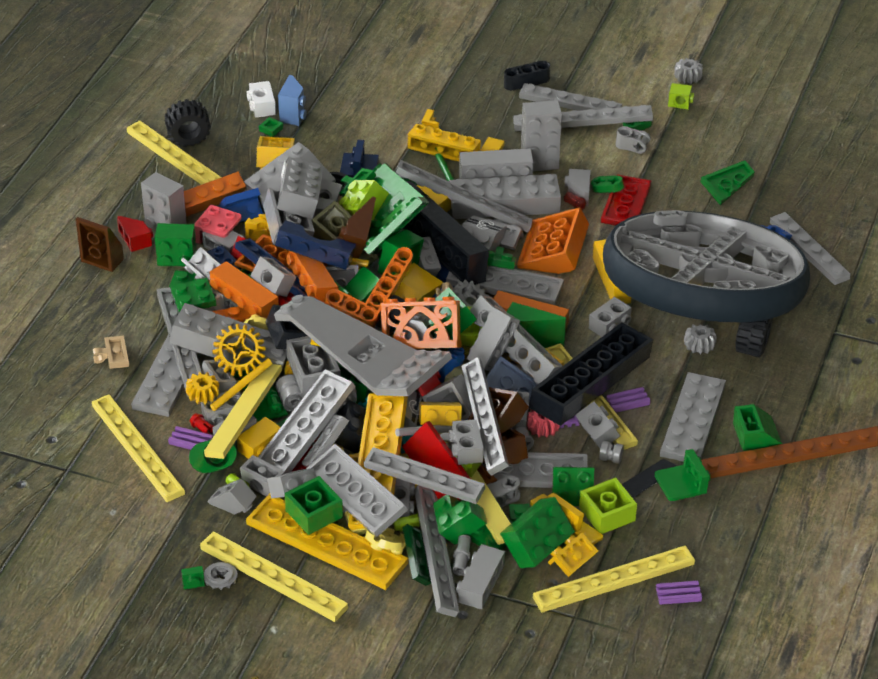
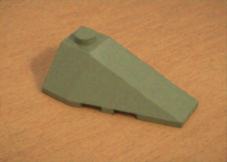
M336 201L332 202L311 220L314 228L313 237L326 241L336 240L337 236L340 237L341 227L346 226L351 215ZM363 248L359 259L370 260V266L378 259V256L376 254L369 255Z

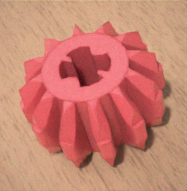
M534 410L527 415L528 430L531 431L532 435L537 434L538 438L541 436L547 438L548 435L554 436L555 432L560 428V425Z

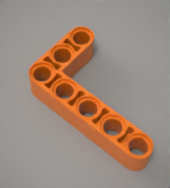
M401 247L396 251L366 303L340 290L331 289L326 294L325 304L374 328L381 317V307L373 302L386 303V299H391L411 267L412 251L407 247ZM364 317H371L372 319H371V320H368V319H365Z

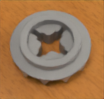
M214 563L204 571L206 586H211L212 590L215 588L222 590L223 587L230 589L231 584H236L237 570L229 563ZM217 574L224 577V579L217 578Z

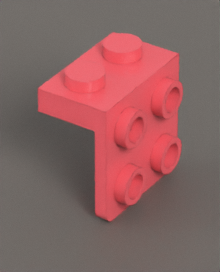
M210 205L194 223L196 243L201 244L203 242V232L222 238L227 237L242 219L241 214Z

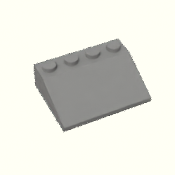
M300 142L244 181L247 191L259 188L260 196L258 200L261 207H263L261 199L266 198L269 188H281L284 160L287 164L288 157H297L305 162H315L323 166L314 154ZM324 167L322 178L336 182L335 178Z

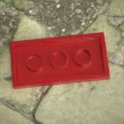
M617 174V176L622 177L625 186L619 192L610 193L601 216V223L616 226L630 217L640 215L651 188V180Z
M430 421L425 422L402 446L411 460L471 479L462 465H458L457 458L453 457L452 451ZM432 490L438 499L446 495Z

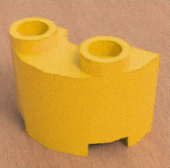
M259 214L257 218L252 220L248 218L246 220V239L250 238L256 241L262 234L270 236L265 214Z

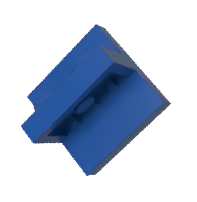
M259 188L224 197L218 205L220 208L241 214L242 219L239 223L245 222L248 218L252 220L259 217V214H263L258 200L260 196Z

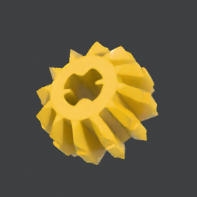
M200 371L198 375L192 374L191 379H188L186 382L187 396H189L190 401L196 400L197 405L200 402H203L205 405L207 401L213 402L219 395V383L215 375L210 376L208 372L202 374Z

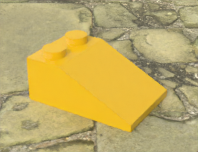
M260 136L257 145L256 167L262 169L294 146L295 138Z
M413 263L394 295L404 300L405 298H416V302H424V298H431L436 293V288L440 289L443 282ZM409 306L405 309L409 312L415 306Z

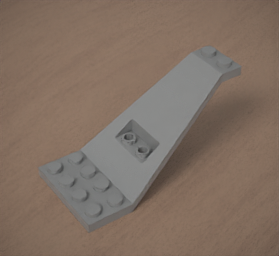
M296 295L289 303L282 305L280 310L274 313L276 321H291L378 396H409L452 359L450 351L416 350L312 296Z

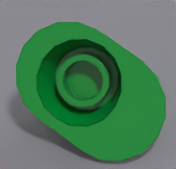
M211 440L198 443L190 450L189 462L195 470L201 473H211L231 466L236 459L237 452L234 444L225 458L220 459L205 457L204 450Z

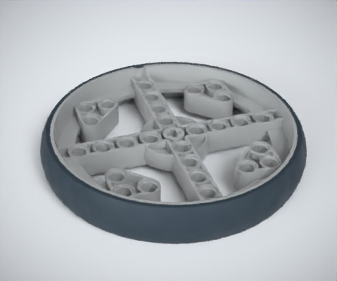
M684 211L688 214L685 225L659 226L653 223L655 212L644 213L630 217L616 225L604 244L603 263L605 271L617 288L631 298L650 307L693 319L716 322H753L772 319L793 310L803 300L810 284L809 264L798 246L781 234L766 227L725 215ZM700 244L710 245L708 247H699ZM739 252L753 256L752 265L735 261L733 258ZM659 264L679 269V272L672 278L658 274ZM705 282L714 283V284H713V287L702 286V285H703Z

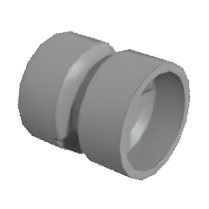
M288 374L276 382V390L281 398L283 407L287 411H294L304 397L295 376Z

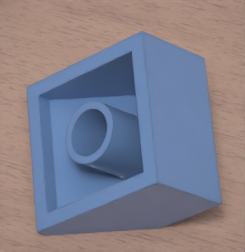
M293 75L288 76L278 94L279 121L299 126L302 120L306 118V110L304 109L306 96H304L303 87Z

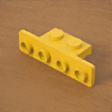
M554 492L548 496L541 494L530 501L532 506L539 499L556 497L575 531L572 535L577 537L580 533H583L593 545L603 540V535L583 521V512Z

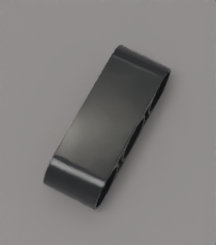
M547 61L520 65L504 71V88L510 91L522 89L524 83L540 85L550 80V63Z

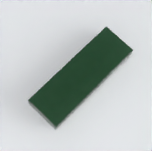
M407 524L402 529L412 579L424 586H428L431 584L422 532Z

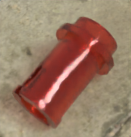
M567 192L564 195V202L574 206V209L580 207L583 210L586 207V201L583 197H578L572 192Z

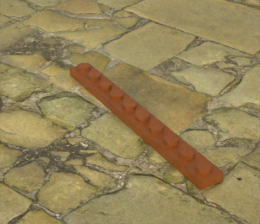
M878 426L702 459L701 461L705 470L709 471L711 479L878 446Z

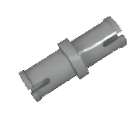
M460 535L458 537L457 549L454 551L455 561L452 571L458 576L464 575L467 561L470 559L469 549L472 540L468 535Z

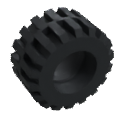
M185 99L183 102L180 100L177 101V104L173 103L171 105L172 108H168L167 113H165V125L169 138H171L173 143L176 142V145L180 146L183 144V147H187V145L194 146L196 143L200 144L201 140L207 138L206 136L210 134L211 130L205 106H202L200 102L196 103V100L193 99L191 101ZM194 121L191 124L182 125L185 122Z
M773 318L762 321L740 322L735 342L736 352L760 358L768 343Z

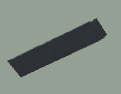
M662 459L624 482L622 486L634 498L657 483L654 477L655 471L678 465Z

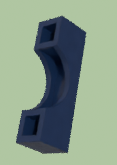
M287 220L280 227L275 246L344 270L352 262L356 244L339 238L331 241L316 239L307 234L303 226Z

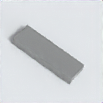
M335 414L302 461V465L306 468L309 467L331 448L349 420Z

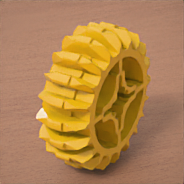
M236 324V329L233 330L230 325L228 326L230 332L227 333L223 329L221 332L224 336H216L220 342L213 343V346L218 349H214L212 352L217 355L214 357L215 362L221 361L218 367L222 368L225 366L224 373L231 369V376H234L236 371H238L239 377H242V371H246V374H249L250 368L252 370L256 368L254 364L260 365L262 363L258 358H265V354L260 352L266 351V347L260 346L264 343V339L257 340L261 335L259 332L253 335L255 331L253 327L247 331L246 324H244L243 329H240V325ZM240 336L237 342L226 344L229 339ZM246 337L254 343L255 351L245 346ZM240 345H242V350L245 351H240L237 357L235 349H238ZM223 350L233 354V363L226 360ZM253 357L249 362L239 365L242 358Z

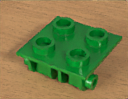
M272 385L252 415L256 418L257 422L264 417L274 419L287 416L286 409L283 407L281 398L274 385Z
M553 467L552 493L554 492L573 506H579L580 491L594 486V467Z

